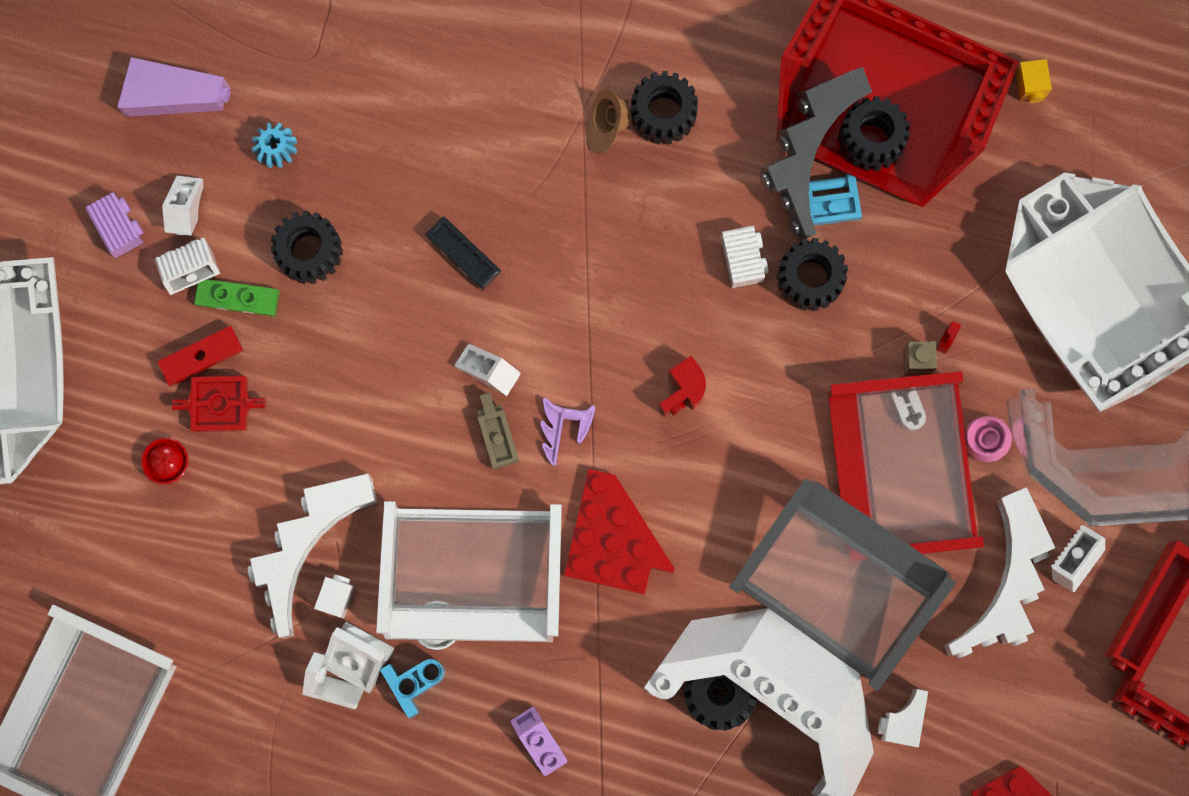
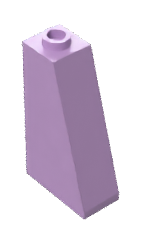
M131 57L117 107L124 116L129 117L222 111L224 103L229 101L231 89L224 77Z

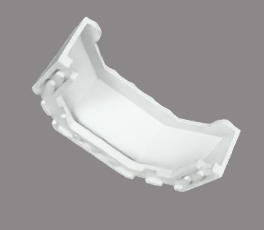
M769 608L691 620L643 689L654 697L669 699L676 694L684 681L725 675L818 743L824 774L810 794L813 796H853L874 753L860 674Z

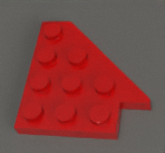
M589 469L564 577L645 595L651 568L669 573H674L675 568L616 475Z

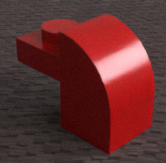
M691 355L669 370L668 376L676 385L678 391L659 404V409L664 416H667L669 413L675 416L686 408L685 402H688L694 410L703 399L706 389L705 375Z

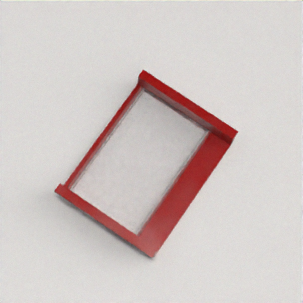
M963 372L830 385L831 391L827 394L839 496L922 554L983 548V536H977L959 384L964 382ZM845 542L846 556H850V561L869 560L868 557Z

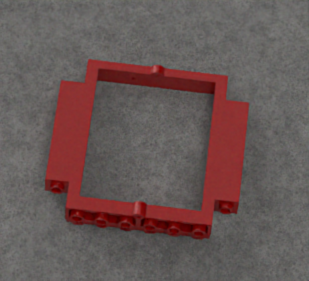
M1177 540L1167 543L1104 656L1111 660L1110 665L1124 673L1128 670L1112 698L1113 701L1120 704L1118 709L1133 717L1136 714L1143 718L1142 724L1156 732L1159 729L1168 734L1167 739L1181 747L1183 745L1189 747V717L1145 691L1143 688L1146 684L1141 681L1189 595V547Z

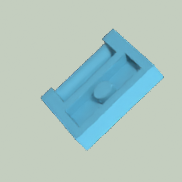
M847 173L845 177L810 181L809 203L814 226L861 220L862 213L855 176ZM843 187L848 189V193L813 197L812 195L813 191Z

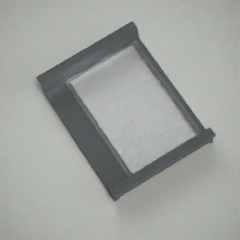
M805 478L729 588L736 593H739L741 589L868 677L869 686L878 691L955 586L956 581L952 579L951 573L825 486L813 478L810 481Z

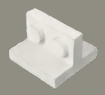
M345 622L341 629L337 627L331 636L323 667L370 694L376 684L380 669L384 667L392 655L394 647Z

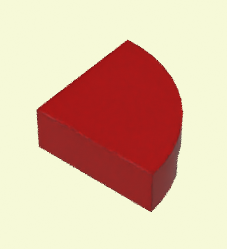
M954 321L950 322L939 341L938 351L944 354L947 353L962 325Z

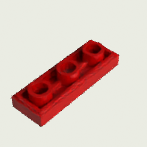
M230 325L157 362L168 385L171 387L244 350L233 327ZM205 353L204 359L199 361V354Z

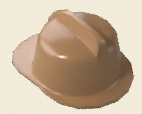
M604 89L600 91L593 103L586 135L588 145L595 153L607 152L613 146L617 134L624 131L630 123L631 113L628 100L618 98L612 90Z

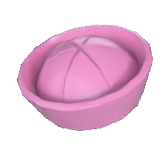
M995 416L976 418L969 423L965 430L967 452L971 457L981 462H993L1001 459L1011 447L1012 435L1010 428L1003 420Z

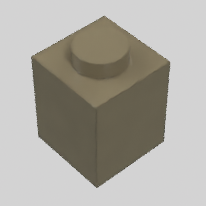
M936 341L908 342L903 348L904 374H932L937 369Z

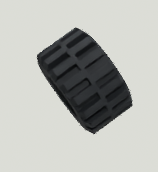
M662 71L661 76L654 72L651 73V79L644 77L641 80V85L637 84L631 98L633 126H637L636 131L638 134H645L644 139L650 141L651 138L655 139V144L659 145L661 141H666V145L672 144L673 139L679 142L684 134L687 136L691 131V127H694L698 110L697 95H694L695 89L693 85L688 86V80L685 77L680 80L679 74L675 72L673 76H669L668 71ZM669 98L677 103L680 111L672 118L661 119L654 116L648 106L655 99Z
M874 96L872 101L866 97L862 99L861 104L857 101L853 104L852 109L849 108L841 125L838 141L841 142L839 146L841 152L846 151L844 156L846 160L852 159L854 161L853 166L858 167L860 164L864 166L863 170L869 171L870 167H873L874 171H880L882 165L885 169L889 168L892 162L896 163L900 155H902L910 137V132L908 131L910 122L905 121L907 114L905 111L900 113L899 109L901 106L897 103L893 106L890 104V99L885 98L884 101H880V97ZM867 125L877 126L886 133L888 140L882 143L871 142L862 135L860 128Z
M303 211L301 216L297 212L292 213L293 218L290 220L287 217L282 219L284 225L282 227L277 225L274 229L277 234L271 237L273 243L271 252L283 273L293 281L297 279L302 284H305L306 281L315 284L317 283L316 279L320 278L324 281L327 279L326 274L330 273L333 275L336 271L334 266H339L341 263L339 256L343 255V249L341 247V239L327 218L323 219L320 214L315 212L311 215L309 211ZM316 236L321 239V249L315 257L309 260H298L293 257V247L300 238Z
M812 238L811 242L803 239L800 241V244H793L790 250H787L784 254L777 273V279H779L778 288L783 290L782 296L784 299L789 298L792 306L800 305V310L804 311L807 308H811L812 311H818L819 307L824 309L831 302L834 303L847 282L848 276H846L848 266L844 265V255L837 253L839 249L835 245L833 248L829 247V241L824 240L823 243H819V238ZM806 262L819 264L826 271V284L817 288L804 285L797 276L798 266Z

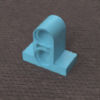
M434 659L425 660L400 676L393 664H388L380 669L408 718L421 713L413 699L439 684L445 677L443 664ZM430 664H435L439 669V675L434 680H429L425 677V669ZM405 679H411L415 684L414 691L409 695L401 691V683Z

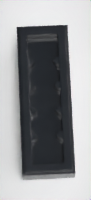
M445 216L425 234L482 291L501 273V270Z

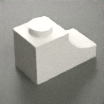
M176 176L162 205L165 232L177 235H192L198 222L199 202L204 188L203 179Z
M469 343L455 364V367L505 396L508 395L521 374L501 357Z
M912 689V694L902 709L895 713H886L885 718H880L878 734H882V741L919 748L928 691Z

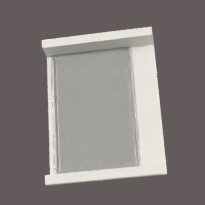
M384 501L376 632L383 634L385 639L553 642V637H558L562 505L550 504V511L398 509L396 502Z
M52 605L48 615L54 619L0 726V785L23 796H115L177 666L172 664L173 659L56 605Z

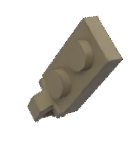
M490 393L480 395L483 410L477 411L479 415L478 421L493 470L520 463L504 409L502 410L501 404L494 406Z

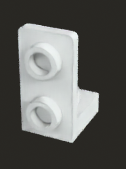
M314 652L305 671L302 695L356 709L364 690L349 682L326 676L327 668L323 667L325 655Z

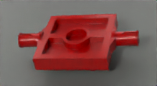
M246 376L191 377V392L188 399H172V404H174L172 405V410H188L191 417L190 431L192 432L247 431V416L250 409H266V398L249 397L248 378Z

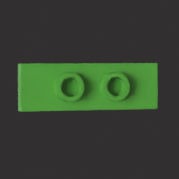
M206 279L198 283L194 305L197 307L276 317L280 291L273 288Z

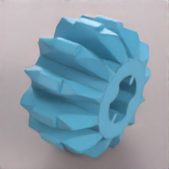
M267 123L266 131L258 128L257 132L260 137H252V142L255 144L252 147V152L258 155L257 160L259 163L266 161L268 168H271L275 162L278 168H282L283 160L291 163L292 159L289 154H297V149L294 147L297 144V139L291 136L292 130L290 128L283 130L281 123H278L274 129L271 123ZM277 142V148L272 149V143Z

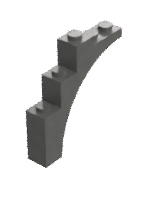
M863 67L852 69L797 93L799 110L802 114H805L806 119L778 130L780 134L779 144L782 150L787 152L788 156L759 168L761 171L760 181L766 190L768 189L769 193L780 191L779 200L781 206L785 211L787 210L791 219L789 221L790 229L798 238H809L816 234L810 214V172L816 151L826 131L850 105L872 93Z

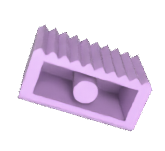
M113 192L85 207L109 253L114 258L144 243L140 236L144 232L136 219L131 221L128 215L131 208L124 197L119 199Z

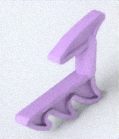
M546 398L543 399L546 416L553 428L546 425L544 421L540 422L542 430L552 448L546 443H543L542 447L552 466H556L563 420L580 421L577 443L581 444L591 426L595 413L594 405L587 410L580 411L562 408L552 404Z

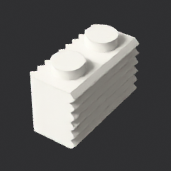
M754 225L723 231L721 241L731 287L736 288L762 283L765 279V274H768V265L766 258H761L759 248H763L760 232H755Z
M205 238L191 241L185 247L181 246L180 249L176 248L175 251H168L155 258L162 283L170 295L220 274L213 252Z
M1080 526V530H1077L1074 538L1070 539L1067 547H1064L1061 556H1058V560H1054L1055 564L1051 565L1053 581L1069 591L1075 592L1105 551L1106 539L1086 526Z

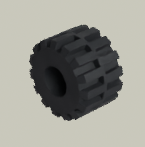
M725 675L686 681L684 686L685 701L690 714L701 725L716 731L731 730L743 724L751 716L757 702L754 696ZM718 686H723L724 691L729 692V696H724V701H718V696L713 695V691H718Z

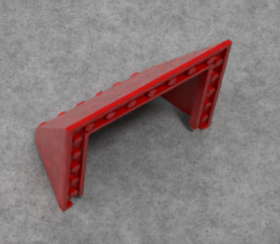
M813 0L781 57L776 141L779 142L780 137L778 130L806 119L805 114H802L799 110L797 93L852 69L863 67L872 93L863 98L868 97L870 101L873 100L874 96L880 97V101H884L885 98L890 99L891 105L894 106L897 103L901 106L899 109L900 113L905 111L907 114L905 121L910 122L908 130L910 137L902 155H900L896 163L892 162L889 168L885 169L882 165L880 171H874L873 167L866 171L863 170L864 166L860 164L858 167L853 166L854 161L852 159L846 160L844 157L846 151L841 152L839 147L841 142L838 141V136L845 115L849 108L852 109V104L837 117L826 131L814 159H818L837 170H842L861 181L868 182L885 192L892 193L909 203L923 208L984 151L1019 61L885 0ZM863 98L857 101L861 104ZM867 125L860 128L862 135L871 142L882 143L888 140L886 133L877 126Z

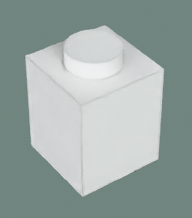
M336 574L333 579L325 577L314 609L345 619L355 590L354 586L349 585L350 579Z

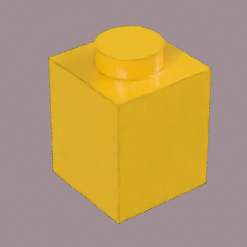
M1047 59L1020 62L1015 71L1019 100H1028L1029 103H1038L1045 100L1052 90Z

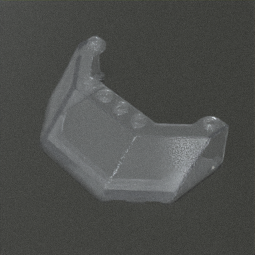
M1035 389L1020 390L1007 400L1009 428L1028 474L1089 526L1189 520V428L1176 443L1067 450L1054 439L1051 402L1039 403L1034 397L1036 395Z

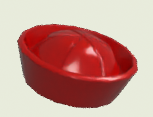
M159 438L145 447L141 456V467L143 473L150 481L168 485L178 481L184 475L188 467L189 457L186 448L179 441L173 438Z

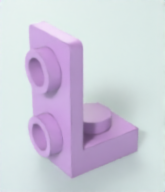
M534 706L511 720L518 737L544 776L549 775L567 763L565 755Z

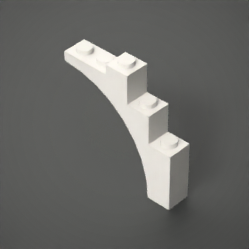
M369 474L304 489L305 497H301L304 513H309V516L277 524L278 531L275 532V540L278 548L282 547L283 551L250 559L252 566H248V573L251 582H255L256 586L261 588L268 586V590L265 591L267 606H272L274 617L270 618L272 631L274 634L278 633V638L284 639L294 636L292 622L293 593L299 572L311 549L322 535L338 521L357 510L377 504L372 477Z
M1027 487L996 501L1003 520L1006 538V559L1001 583L991 605L978 622L963 635L943 646L948 656L956 654L958 659L973 653L971 647L981 643L982 647H986L998 642L996 637L998 635L1002 644L1011 643L1014 647L1028 641L1026 635L1034 632L1020 601L1022 600L1025 605L1039 599L1037 593L1045 589L1030 559H1033L1034 563L1050 557L1048 551L1055 549V546Z

